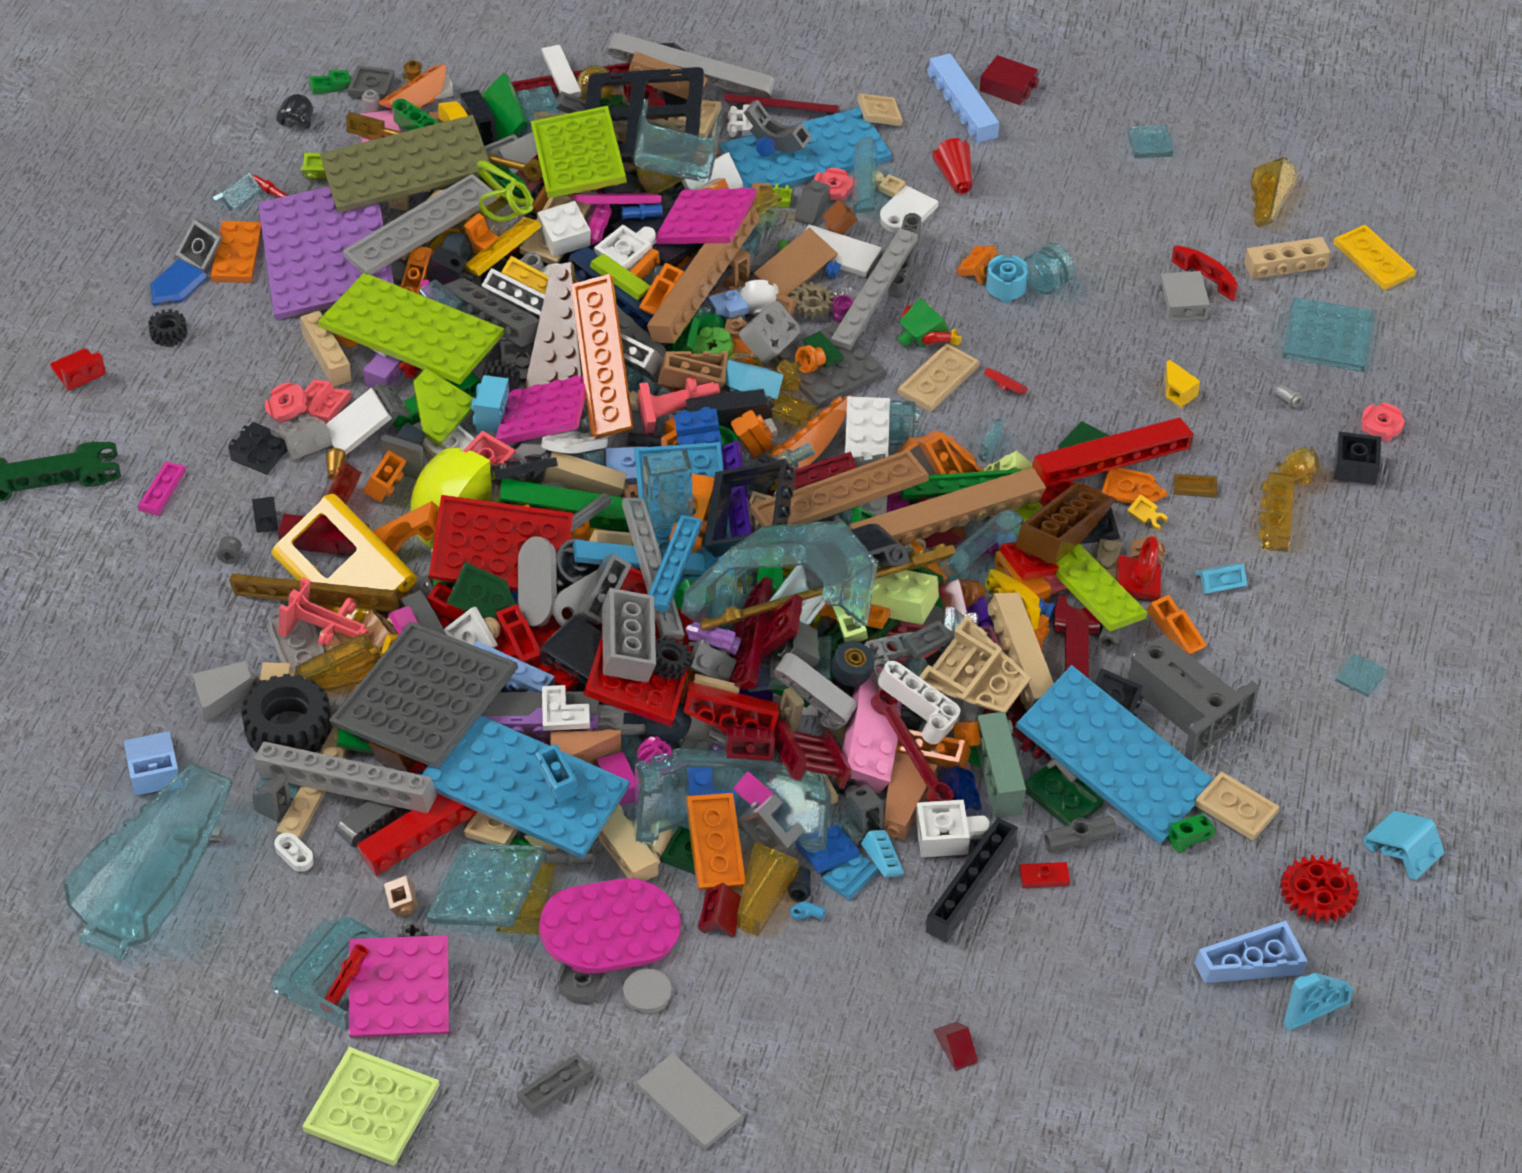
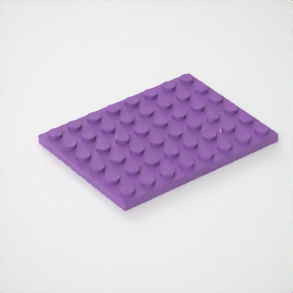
M330 187L258 202L275 319L279 320L331 308L363 274L343 257L342 250L384 226L380 203L337 213ZM391 263L372 274L374 277L394 284Z

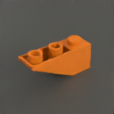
M419 246L411 251L401 283L402 288L422 295L421 280H427L429 262L434 252L433 249Z

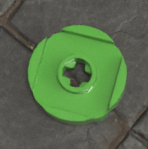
M705 327L701 329L700 334L696 337L692 352L693 354H702L703 351H710V354H721L722 351H728V359L733 353L734 342L727 330L719 327ZM713 344H716V345H717V347H713V348L710 350L709 347H710L711 345H713Z

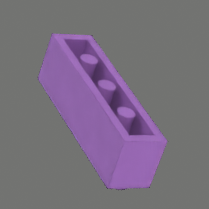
M376 353L372 361L366 364L363 369L365 385L372 388L376 384L393 386L405 372V368L402 370L398 368L403 361L389 355L383 357Z

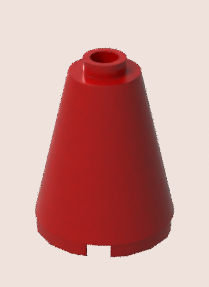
M952 138L938 144L939 148L936 151H932V158L954 192L965 194L973 186L970 145L965 139V142H963L959 138Z

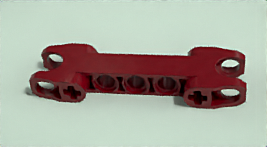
M1059 594L1058 603L1055 607L1054 633H1065V671L1072 665L1089 679V635H1099L1100 621L1086 607L1082 609L1072 608L1067 603L1066 595Z

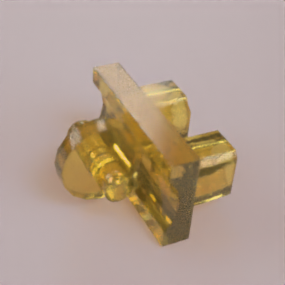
M785 359L779 363L777 371L783 374L780 390L784 389L790 392L799 390L800 386L798 383L801 382V378L798 375V369L801 367V363L796 361L791 364Z

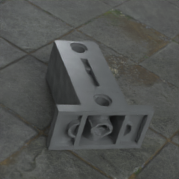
M1164 634L1157 639L1151 640L1144 649L1136 651L1131 657L1128 680L1143 686L1140 694L1144 696L1143 699L1188 734L1184 756L1190 761H1193L1254 714L1259 685L1251 681L1246 686H1241L1237 691L1233 690Z

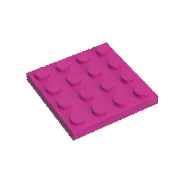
M755 188L682 190L655 237L656 243H731L757 196Z
M573 376L570 379L554 380L543 385L536 384L529 388L512 390L507 399L505 413L503 414L501 424H499L496 439L505 444H511L578 429L586 398L583 376Z
M448 935L349 939V955L357 944H361L369 950V954L360 966V973L354 976L349 985L350 1038L449 1034Z

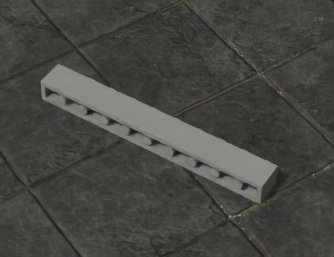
M491 268L482 287L502 300L540 318L545 295ZM621 333L624 361L654 376L664 357L656 350Z

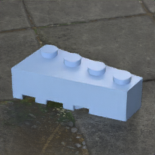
M1283 921L1199 949L1194 964L1204 983L1302 975L1308 961L1287 922Z

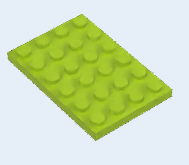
M608 106L531 121L548 198L627 183Z

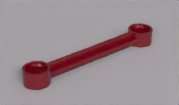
M880 688L871 698V706L876 712L886 716L929 789L926 793L927 801H951L953 799L952 789L947 784L939 782L895 708L897 699ZM936 792L939 793V794L943 797V799L940 798V797L936 794Z

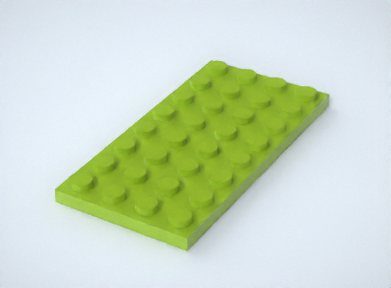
M365 273L318 320L320 328L423 370L427 368L438 376L457 384L463 382L504 335V328Z

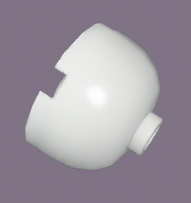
M753 280L746 282L745 287L742 289L740 286L738 292L749 307L748 314L756 317L764 308L773 301H776V294L779 293V288L775 283H773V286L769 285L767 280Z

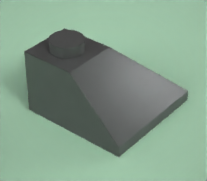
M193 219L176 255L190 265L206 272L223 239L222 232L207 222Z

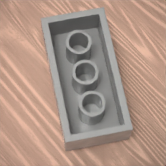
M609 588L602 605L603 675L649 682L656 666L654 596Z

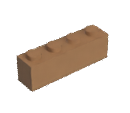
M635 52L628 71L674 70L682 68ZM704 77L703 90L708 79L707 77ZM689 81L647 84L688 99Z

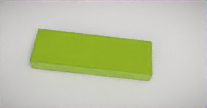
M604 253L591 261L590 267L602 276L610 274L613 277V283L636 300L645 296L651 287Z

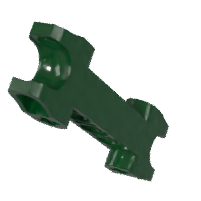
M95 441L82 443L75 448L74 453L8 463L5 458L0 457V502L10 499L12 492L76 481H79L85 487H93L117 480L121 477L119 464L105 462L113 460L118 456L116 443ZM104 449L112 450L109 453H101ZM109 470H115V473L113 474H106L104 472Z

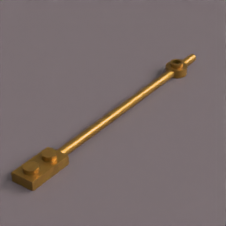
M349 112L346 115L347 133L374 140L402 133L401 131L385 128L384 120ZM487 154L490 163L524 171L525 176L530 180L536 181L543 176L540 162L536 159H531L525 164Z
M940 544L933 547V551L925 553L924 550H920L911 554L910 563L901 566L889 565L846 578L841 584L830 588L809 589L796 594L801 596L804 601L907 569L910 571L947 560L956 552L953 545L945 547V544ZM794 594L746 609H737L736 606L729 607L723 610V615L699 622L700 629L704 631L721 625L734 624L747 617L774 610Z

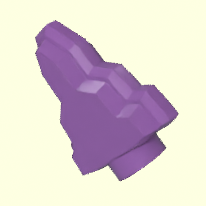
M699 622L688 625L685 631L688 634L689 640L693 642H698L699 639L705 640L712 644V648L727 651L734 656L741 641V638L736 637V633L730 630L714 627L701 631Z

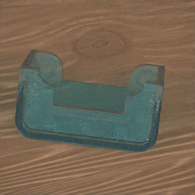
M1005 509L986 519L954 546L956 553L950 559L937 562V565L947 577L946 582L957 579L962 581L971 577L970 572L967 570L969 564L994 543L997 542L1001 546L1003 543L1017 542L1024 519L1012 509Z

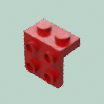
M86 348L50 364L51 370L68 391L106 375L102 355L99 352L91 354Z

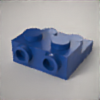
M703 407L700 411L696 412L683 410L679 414L674 415L678 445L720 442L722 447L716 408Z

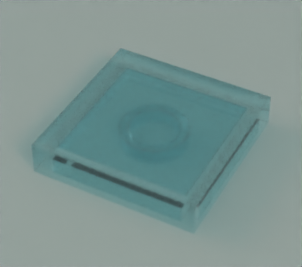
M1167 125L1128 128V136L1134 158L1173 157V147Z

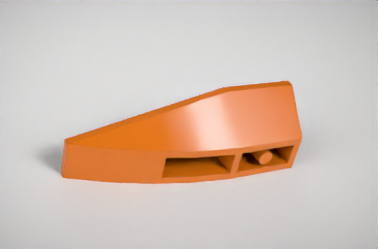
M839 396L830 402L831 406L822 409L819 412L820 415L811 419L806 426L797 431L787 441L771 448L769 456L777 460L786 459L794 469L810 465L829 445L847 413V396L844 398Z

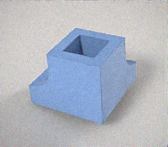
M737 289L708 296L709 305L716 315L719 314L724 319L725 325L727 319L741 316L744 320V315L749 313V307Z

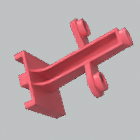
M690 377L686 379V389L661 396L650 394L648 382L640 383L637 405L643 433L646 435L648 433L654 434L656 418L683 408L687 410L686 399L719 395L718 383L714 384V382L697 386L696 380Z
M304 577L300 581V592L293 589L289 594L288 607L284 605L279 607L278 635L284 638L288 636L299 620L325 628L318 639V645L328 646L335 632L364 642L369 633L365 625L346 618L347 614L351 615L356 608L357 603L354 602V599L347 598L338 614L309 602L311 581Z

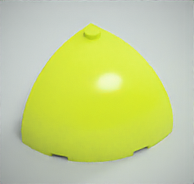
M452 447L442 450L427 463L417 478L412 492L410 512L430 501L439 506L441 495L493 502L490 460L470 450L467 453L463 452L461 448ZM417 534L425 545L430 549L433 548L434 538L426 541Z

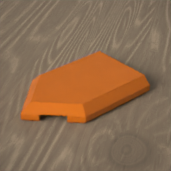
M1124 468L1109 470L1102 489L1103 493L1114 497L1115 501L1133 504L1140 494L1151 502L1168 496V493L1163 488H1160L1156 483V479L1151 474Z

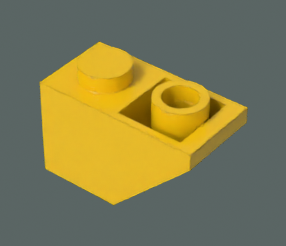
M1169 359L1166 362L1164 375L1165 395L1169 400L1182 408L1198 396L1200 381Z

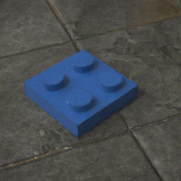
M838 825L828 827L795 841L796 849L817 874L859 857V849Z

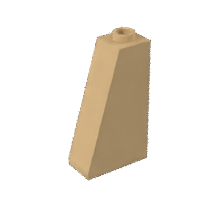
M552 451L550 457L557 458L558 466L546 468L541 483L562 482L566 489L598 494L606 493L609 496L615 497L623 495L624 490L628 487V483L625 482L627 473Z

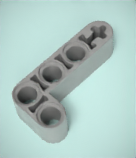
M786 653L773 672L778 680L788 687H793L797 694H800L803 699L823 713L819 721L830 730L835 731L845 726L857 707L855 700L792 653Z

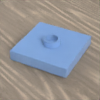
M644 447L606 448V467L627 473L625 482L628 484L637 483L634 448Z

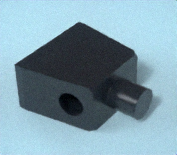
M437 246L430 258L427 280H429L430 287L444 290L445 284L460 278H465L474 283L476 275L465 271L467 261L464 258Z

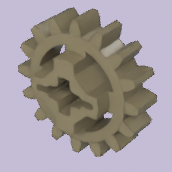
M810 282V285L802 283V288L796 286V290L791 292V298L797 299L794 311L797 310L796 315L804 314L805 319L808 316H811V319H814L815 316L822 318L823 313L829 315V310H833V291H828V286L821 287V283L814 285L813 282Z

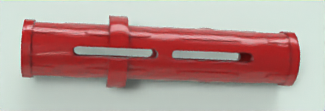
M361 944L355 945L348 959L344 960L341 964L340 973L322 1000V1006L327 1010H336L354 976L360 973V966L369 954V950Z

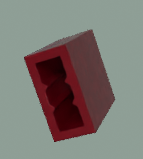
M997 55L981 75L979 91L1021 106L1024 100L1029 98L1033 88L1036 89L1039 84L1038 69Z

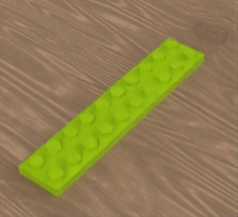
M1039 502L1034 504L1028 503L1015 510H1006L999 516L1003 519L1002 521L1005 525L1007 523L1010 526L1011 531H1015V535L1018 537L1021 524L1041 510L1043 506ZM1080 544L1056 563L1060 569L1057 570L1055 576L1110 632L1146 619L1147 611Z

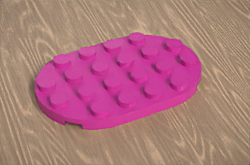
M635 878L616 879L561 890L553 895L545 904L539 920L540 939L549 955L558 963L562 961L571 966V970L589 974L609 972L657 962L670 953L677 942L681 929L680 915L672 899L657 886Z

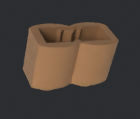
M371 609L360 622L369 630L366 639L362 643L368 647L367 652L377 659L382 657L381 651L386 635H398V633L381 613Z

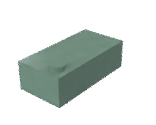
M1005 712L978 715L977 721L981 744L975 746L994 818L1022 814L1026 787L1011 735L1013 733L1012 722L1007 720Z

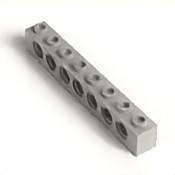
M268 742L262 743L254 757L260 777L274 779L284 776L287 778L288 783L424 813L429 812L437 797L432 777Z

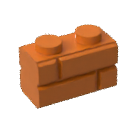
M749 410L742 417L731 421L734 431L753 458L763 454V451L766 452L774 447L771 439L774 435L769 426H766L761 415L756 416L752 410Z

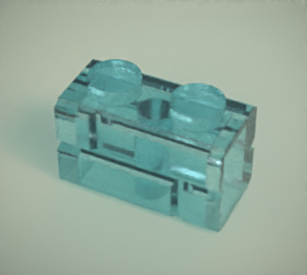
M892 400L890 402L889 445H903L909 437H918V425H915V423H919V410H915L916 403L914 401L902 402Z

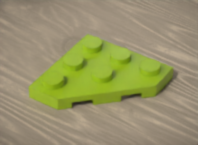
M425 368L414 380L413 388L422 426L421 430L425 432V438L440 447L472 411L473 397Z

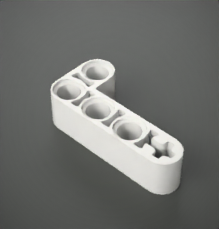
M888 661L885 664L878 678L879 686L927 721L922 731V737L926 742L930 744L941 742L952 730L960 714L959 706L900 663Z

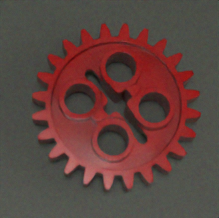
M1311 855L1308 861L1302 856L1300 863L1294 860L1293 865H1288L1286 872H1283L1280 888L1282 889L1280 895L1285 897L1284 904H1290L1289 911L1298 910L1297 917L1304 914L1306 915V921H1309L1312 917L1316 924H1318L1319 919H1323L1325 924H1328L1329 918L1337 922L1339 916L1344 919L1346 913H1351L1353 906H1356L1359 890H1357L1358 882H1353L1355 875H1348V867L1341 869L1342 862L1333 864L1332 857L1328 861H1324L1323 855L1320 856L1319 860H1316Z

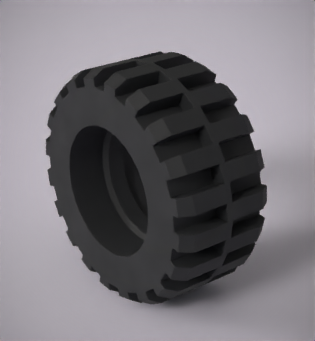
M283 674L281 677H277V675L271 676L270 680L267 681L264 679L258 683V687L254 686L249 691V695L245 697L241 708L245 737L249 746L254 748L256 753L263 742L317 752L321 748V744L324 745L332 730V725L329 721L331 711L327 693L324 692V689L319 684H315V681L308 677L304 679L302 675L290 676V674ZM295 711L304 714L300 720L290 724H276L269 721L273 716L282 712Z

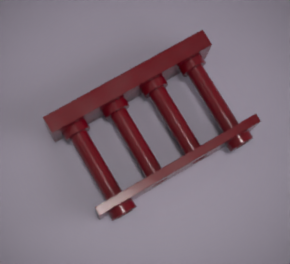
M778 718L774 729V747L791 778L801 781L803 773H806V771L831 775L836 780L838 786L844 789L846 782L851 778L852 768L830 730L824 727L820 737L793 732L786 719Z

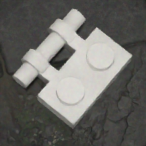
M743 105V110H737L736 106L730 107L727 117L729 120L727 131L730 137H735L738 131H742V136L753 135L749 131L753 125L744 114L750 105Z

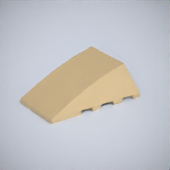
M968 614L954 630L953 641L934 666L928 665L919 676L943 694L995 712L1005 713L1031 679L1010 657L1006 656L1002 648L997 643H994L981 627H978L973 622V619Z

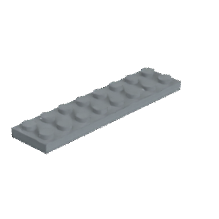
M471 174L342 250L343 257L360 272L372 275L481 210L479 206L480 198L489 192H493V190L475 175ZM497 196L485 199L483 201L484 206L486 207L496 201Z

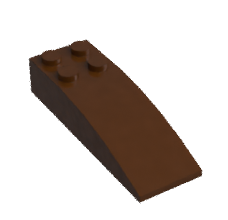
M1076 482L1021 524L1016 547L1026 554L1041 558L1046 563L1055 564L1072 551L1093 530L1115 502V498L1080 482Z

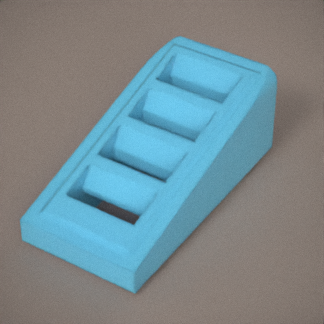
M885 830L869 831L861 845L883 876H903L904 871Z

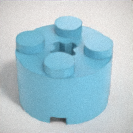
M1005 255L994 257L988 265L986 290L1003 303H1009L1011 300L1021 297L1026 292L1027 263L1014 255L1011 258L1005 257Z

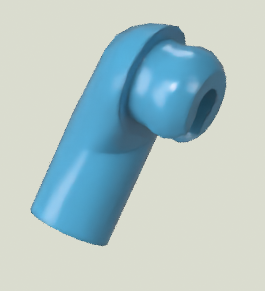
M807 901L798 903L790 909V915L795 920H801L809 916L823 920L826 913L825 908Z

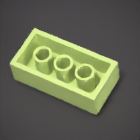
M855 560L853 561L855 565L846 575L845 579L882 567L879 564ZM909 570L837 590L838 597L848 599L854 597L855 601L890 608L889 618L923 625L939 598L937 576Z

